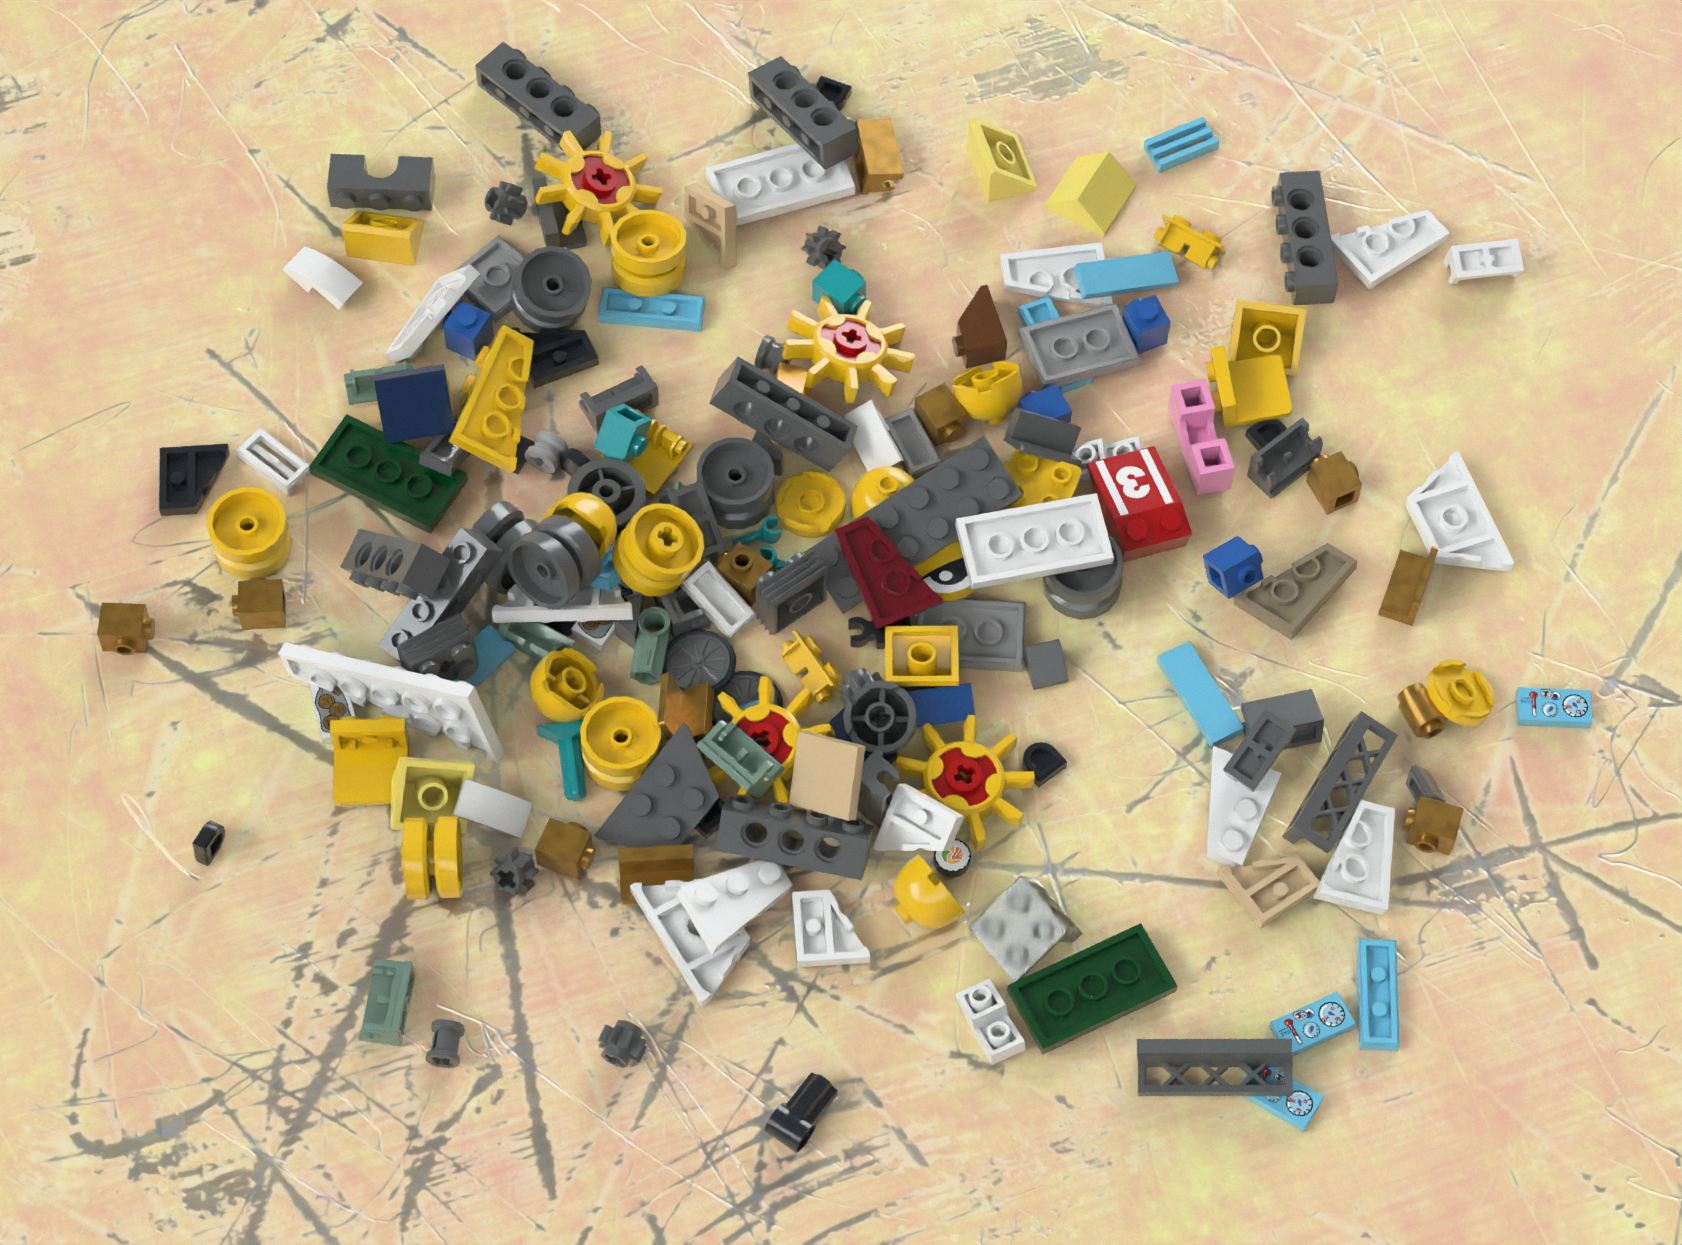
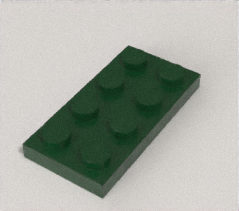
M348 414L345 415L309 466L311 475L429 534L434 531L468 481L467 473L460 469H457L450 477L419 464L420 454L423 451L403 441L385 444L382 431Z
M1141 923L1007 986L1008 994L1042 1055L1160 1000L1177 990L1176 982Z

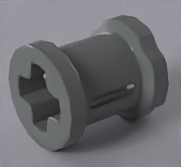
M439 1019L433 1021L431 1025L432 1032L434 1033L431 1050L426 1053V1062L441 1068H455L459 1066L460 1057L457 1055L460 1037L464 1036V1025L453 1020Z

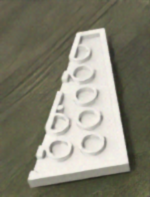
M285 642L278 653L291 677L308 684L311 683L330 692L333 691L335 686L339 687L343 693L351 697V702L364 707L368 701L382 707V715L405 718L406 725L432 736L437 735L438 732L444 733L455 741L456 746L467 751L471 745L486 751V759L499 763L504 754L502 745L475 687L465 681L454 682L441 679L430 673L425 675L408 671L400 666L389 667L377 664L370 659L359 660L346 657L339 652L329 653L316 650L305 644L298 646Z

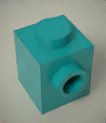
M834 259L812 281V300L819 304L821 296H828L838 315L856 314L864 300H867L866 281L859 272L853 269L849 270Z
M625 404L608 409L593 447L603 452L605 458L627 462L640 457L648 445V438L646 436L653 419Z

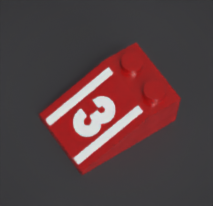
M1155 446L1087 463L1086 466L1094 491L1098 496L1108 534L1121 549L1123 562L1184 547L1192 536V531L1182 501Z

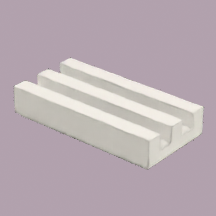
M261 427L236 450L238 458L288 496L293 492L295 485L299 487L303 483V478L311 475L308 463ZM259 440L298 470L294 473L281 463L279 459L259 446L257 442ZM249 450L253 451L256 455H258L260 458H262L264 461H266L269 465H271L273 468H275L277 471H279L282 475H284L286 478H288V480H285L283 477H281L278 473H276L274 470H272L270 467H268L265 463H263L261 460H259L257 457H255L252 453H250Z

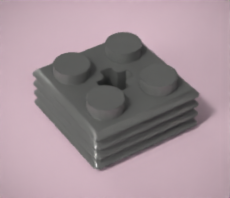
M808 551L805 554L798 552L787 560L784 568L775 574L773 571H769L757 580L756 619H761V624L765 625V630H769V635H775L826 601L828 566H824V561H819V556H815V551Z
M458 613L399 643L397 647L401 667L425 675L430 673L450 681L456 679L466 680L474 675L479 666L473 630H470L469 624H466L462 614Z

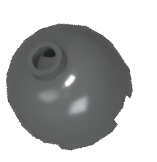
M883 680L867 682L846 702L843 714L845 731L853 743L865 746V752L873 753L876 749L880 750L883 755L896 753L907 746L915 735L918 723L916 705L909 693L896 683Z

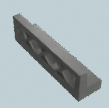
M1362 711L1356 715L1347 725L1282 837L1293 845L1303 837L1328 854L1398 735ZM1367 729L1385 740L1380 749L1367 751L1363 738ZM1358 747L1359 753L1353 754ZM1375 757L1373 762L1371 763L1370 758ZM1361 759L1365 775L1363 778L1351 780L1346 765L1349 761ZM1341 775L1342 782H1337ZM1359 785L1356 791L1354 792L1353 786ZM1345 788L1349 803L1346 807L1334 809L1330 792L1334 789ZM1324 804L1326 810L1320 811ZM1342 814L1337 822L1336 815ZM1328 817L1332 830L1328 839L1310 829L1314 819Z
M1137 1039L1138 1096H1293L1292 1039ZM1146 1067H1163L1171 1077L1162 1085H1146ZM1172 1067H1180V1068L1176 1071V1070H1175L1174 1068H1172ZM1191 1067H1201L1210 1075L1201 1085H1191L1182 1077ZM1211 1067L1219 1068L1216 1071H1214ZM1229 1067H1240L1249 1075L1240 1085H1229L1221 1077ZM1250 1067H1258V1068H1256V1069L1253 1071ZM1268 1067H1285V1085H1268L1259 1075ZM1176 1081H1178L1181 1085H1173V1084H1174ZM1216 1081L1219 1085H1211V1084ZM1253 1081H1255L1258 1085H1250V1084H1251Z

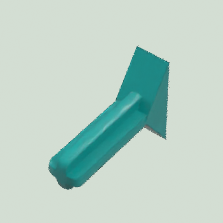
M583 720L537 725L538 736L558 744L565 798L574 802L585 798L587 791L580 745V727Z

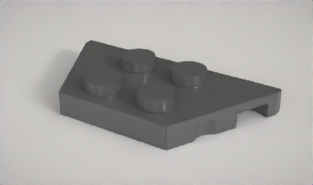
M683 723L596 832L595 837L634 847L683 845L721 797L714 780L710 776L704 758L696 747L692 732L686 724Z

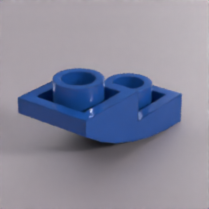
M971 683L908 692L917 708L918 723L916 728L922 727L928 722L931 725L965 721L968 715H975Z

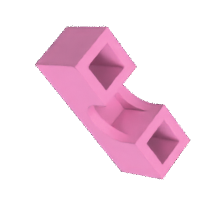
M1206 379L1172 385L1168 409L1196 496L1230 489L1235 467L1226 439H1218L1214 426L1215 406Z

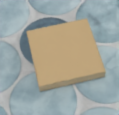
M809 731L798 732L789 805L848 821L856 820L865 746Z

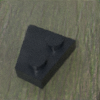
M519 327L511 328L534 340L529 378L534 388L599 365L598 355L585 330L557 331L556 329L541 328V333L520 332Z
M228 444L160 448L159 510L161 516L198 513L230 456Z

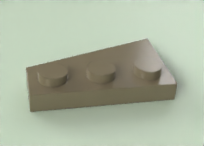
M1327 543L1292 563V568L1276 577L1271 575L1262 580L1261 585L1248 593L1243 591L1234 596V605L1290 640H1293L1357 569V560Z

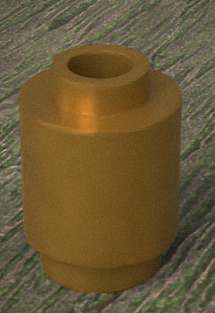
M1422 683L1412 684L1398 694L1397 699L1400 702L1398 708L1416 737L1431 739L1444 730V724L1448 718L1432 702L1427 689Z

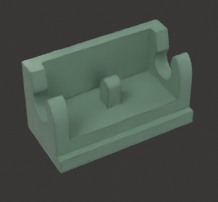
M723 720L719 721L705 738L696 745L715 764L757 799L762 797L785 770L779 762L733 722L727 724Z
M375 960L363 1024L359 1034L360 1041L402 1046L415 981L412 961Z

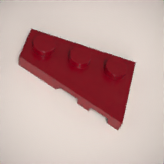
M869 516L834 530V534L876 631L943 604V599L927 585L918 571L911 567Z

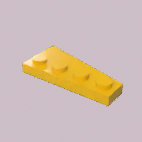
M502 325L448 442L512 474L516 469L517 463L516 450L517 444L520 442V422L525 407L526 397H524L526 383L529 379L534 340Z

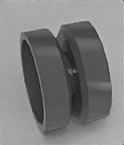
M547 246L538 248L525 256L517 269L512 286L511 303L516 316L525 326L541 333V328L567 331L573 327L584 313L590 296L592 280L587 265L577 254L562 247Z
M725 438L714 442L702 452L697 463V482L702 480L717 525L727 529H745L758 524L769 514L774 503V463L769 453L757 442L746 438Z
M507 501L494 504L483 513L471 528L480 530L505 551L485 579L486 584L501 594H508V591L516 584L507 563L508 549L514 541L525 533L531 532L534 526L538 524L532 519L525 520L524 513Z
M555 514L546 517L534 526L531 532L525 533L514 541L508 549V567L518 588L531 601L548 609L563 607L579 591L591 585L601 572V559L592 538L578 523L566 516Z
M1108 535L1114 556L1113 564L1043 576L1045 597L1055 610L1067 617L1082 620L1096 618L1109 611L1116 603L1122 586L1123 558L1121 549L1111 536Z

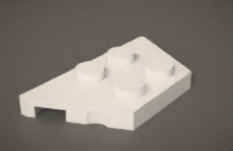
M1459 451L1454 452L1438 471L1435 470L1426 479L1423 486L1417 487L1407 497L1405 506L1428 553H1430L1432 546L1439 548L1434 563L1505 572L1511 571L1515 563Z
M515 584L508 591V600L502 606L495 604L492 608L493 623L633 620V610L630 601L625 602L621 597V589L618 585L611 591L589 585L586 589L579 591L563 607L548 609L531 601Z
M694 879L690 882L670 880L665 881V885L642 886V882L631 884L630 891L701 1007L706 1006L750 945L749 935L743 929L738 935L732 936L726 941L721 949L711 955L676 895L680 886L701 879Z

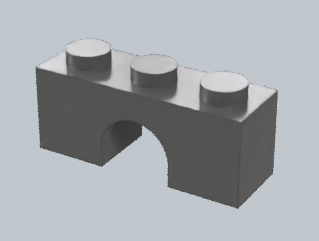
M331 154L327 181L330 207L342 209L372 208L375 210L405 209L412 212L432 210L435 187L433 157L399 156L398 166L393 174L385 178H375L368 174L365 155Z

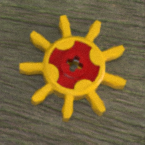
M570 130L565 131L559 145L569 158L568 162L565 163L541 152L534 167L536 170L559 179L557 185L539 188L535 197L537 205L562 201L570 211L564 221L562 233L568 236L577 228L581 219L590 223H596L599 226L600 237L604 246H611V232L614 221L631 212L640 211L631 204L632 201L657 205L662 194V187L635 183L633 175L643 169L648 156L643 152L626 162H622L619 158L610 154L612 132L605 130L600 138L597 150L583 151Z
M821 296L817 310L822 319L819 322L793 310L787 329L805 339L786 340L782 357L783 360L810 359L813 366L809 369L805 381V386L809 389L827 377L830 380L844 384L846 402L854 403L859 384L870 381L889 398L894 394L898 380L885 368L910 373L915 354L888 348L889 345L901 342L905 330L904 324L901 322L878 329L869 322L871 314L870 301L864 300L858 308L856 316L838 315L829 297Z
M761 676L758 687V705L741 710L734 698L722 692L717 697L723 710L733 718L731 722L758 745L760 744L761 748L785 768L770 787H773L777 802L789 805L790 794L785 782L793 776L798 732L809 731L835 738V732L830 724H821L802 729L799 725L798 719L815 700L811 691L806 687L784 709L773 705L775 694L773 683L768 676ZM718 765L708 769L716 785L730 777ZM740 786L736 795H747L753 798L752 794Z
M968 715L963 725V741L945 744L939 733L928 722L922 726V738L933 754L927 763L898 755L895 766L896 770L901 774L922 779L923 789L919 790L920 792L963 815L964 818L961 824H968L970 839L976 850L984 849L985 829L981 820L987 818L992 813L1001 817L1008 824L1019 828L1023 821V813L1002 799L1005 789L1033 788L1034 771L1004 772L1000 762L1016 748L1017 736L1010 733L1002 738L993 748L988 749L981 744L975 743L978 729L976 716Z

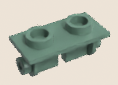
M403 361V364L378 369L373 368L361 371L351 369L350 373L344 374L349 405L377 401L374 375L414 369V364H406V361Z
M542 622L501 623L497 630V633L502 635V640L511 642L517 650L538 661H541L551 651H561L564 648L573 649L576 643L574 639Z

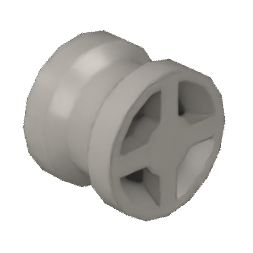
M543 429L539 430L535 436L534 446H529L524 456L531 466L541 472L551 474L558 467L557 460L569 448L565 440L559 435Z

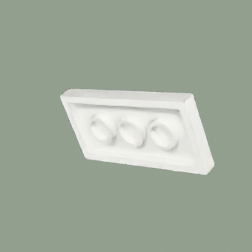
M798 143L706 167V177L712 192L736 205V226L855 194V184L845 160L824 170Z
M1097 493L957 518L955 523L971 590L1113 564L1114 560Z

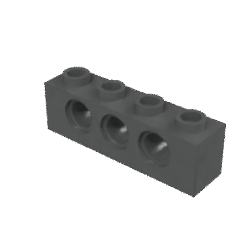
M503 41L475 65L479 87L562 151L563 149L559 143L565 131L570 130L583 151L601 136L600 114L597 109L591 104L583 103L568 86H561L553 80L544 68L536 67L528 61L524 53L519 49H513Z
M780 56L748 72L750 98L824 170L858 153L857 138L859 137V130L855 122L851 119L848 120L838 110L834 102L828 101L820 93L815 84H810L801 75L796 66H791Z
M1320 170L1279 173L1277 186L1272 187L1271 199L1273 207H1278L1279 215H1276L1277 235H1282L1283 243L1280 245V259L1282 264L1287 263L1288 269L1284 276L1286 292H1291L1293 305L1334 303L1338 279Z
M737 357L718 378L709 402L716 408L828 472L850 452L858 428L854 423L740 357Z
M460 527L442 553L443 556L451 559L432 599L417 596L415 601L410 599L378 644L400 662L397 651L398 644L457 613L461 614L505 551L480 530Z
M359 529L340 568L350 572L351 576L349 579L365 588L370 586L380 592L387 591L396 596L401 594L415 601L417 596L432 599L451 559L422 543Z
M747 795L728 796L721 811L716 851L862 880L868 863L874 825L866 824L859 818L848 821L813 810L802 811L792 809L790 805L781 802L762 803L755 801L754 798ZM751 823H760L765 826L767 831H757L752 827ZM796 830L802 834L803 838L795 839L787 831ZM824 838H834L840 845L830 846L824 841Z

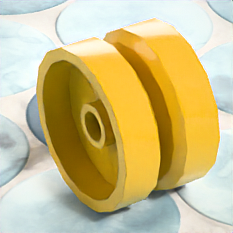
M659 210L635 211L620 218L613 226L611 232V274L615 283L624 291L643 297L665 295L678 288L685 279L686 231L682 223L673 215Z
M241 487L230 490L219 497L209 510L206 524L216 560L225 572L237 578L251 579L269 576L283 566L290 555L292 539L283 505L274 494L262 488Z
M654 503L642 507L632 517L615 541L612 550L614 568L625 584L643 595L661 597L673 593L700 562L704 551L703 534L696 521L678 507L662 503Z
M610 697L597 703L585 715L580 727L583 765L591 779L601 787L610 790L630 791L662 750L661 729L658 726V718L654 710L644 702L631 697Z
M459 816L438 817L434 827V840H431L430 826L424 817L405 818L401 858L407 900L428 899L432 892L433 876H435L437 892L441 898H462L463 855Z

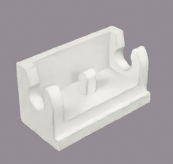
M1518 239L1451 246L1443 259L1445 268H1451L1449 284H1456L1459 280L1500 275H1509L1510 278L1518 277L1520 273L1524 272Z

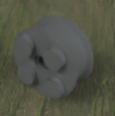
M601 458L582 465L572 475L568 483L567 495L577 492L591 493L601 498L610 507L617 523L615 540L626 528L632 517L642 507L647 506L645 498L646 489L642 476L632 465L622 460Z

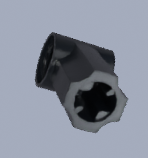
M811 1072L787 1104L783 1102L776 1108L766 1123L765 1132L795 1153H798L812 1136L816 1128V1122L836 1098L838 1090L828 1079L820 1074Z

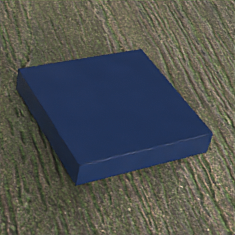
M444 364L373 376L385 444L453 432L455 426Z

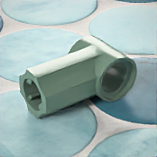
M660 607L644 609L638 618L639 629L630 678L637 680L641 684L653 685L654 683L661 682L667 648L671 642L670 616L667 611ZM653 626L662 628L658 632H650L647 629Z

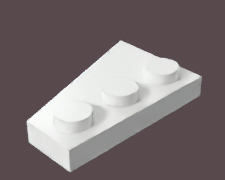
M1424 210L1390 219L1388 224L1372 228L1366 225L1356 228V232L1340 236V233L1332 234L1331 242L1335 254L1370 290L1446 242L1450 232L1429 210Z
M1102 242L1000 255L1005 291L1042 298L1050 296L1053 300L1097 308L1113 304L1112 296L1082 299L1073 270L1077 263L1105 260Z
M467 265L439 277L385 352V355L394 363L407 358L413 359L423 348L424 344L422 342L437 328L442 318L480 273L472 265Z
M1213 746L1211 753L1206 858L1224 865L1230 864L1231 868L1243 866L1282 773L1269 769L1253 793L1238 781L1235 782L1229 778L1223 771L1233 753Z
M1360 800L1344 828L1313 898L1383 915L1388 911L1395 808Z
M758 860L680 886L676 895L711 955H713L732 936L738 935L754 918L761 916L788 894L793 884L781 864Z

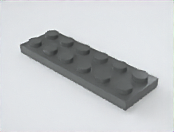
M983 436L852 522L869 516L894 544L903 558L911 567L915 568L959 539L955 526L957 518L1004 510L1023 498V494ZM834 533L804 552L805 554L808 551H815V556H819V561H824V566H828L827 591L842 614L863 602Z

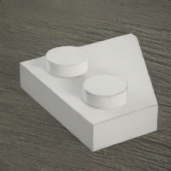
M906 783L898 784L872 849L876 851L951 850L964 816Z
M830 890L792 892L797 967L870 963L868 948L864 947L854 932L853 925L848 917L840 911L839 904Z

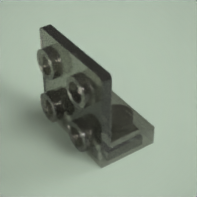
M1019 876L969 926L971 932L1013 981L1022 979L1059 942L1074 943L1083 934L1037 878Z

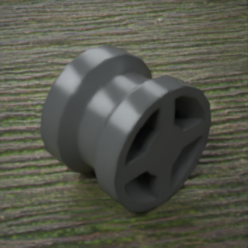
M766 335L758 348L755 366L761 370L765 368L771 369L776 375L779 362L790 364L791 359L783 360L782 353L785 343H778L774 337Z

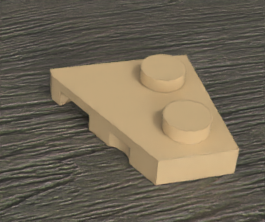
M697 183L684 186L685 218L693 229L698 231L700 238L708 248L715 246L721 253L719 263L723 268L736 266V205Z
M1299 856L1283 857L1277 861H1252L1251 865L1230 868V864L1220 866L1217 871V875L1260 929L1313 895L1320 883Z

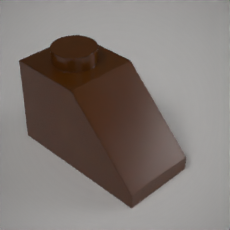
M988 285L980 286L957 322L956 336L952 337L956 357L962 356L966 369L1006 360L1007 339Z

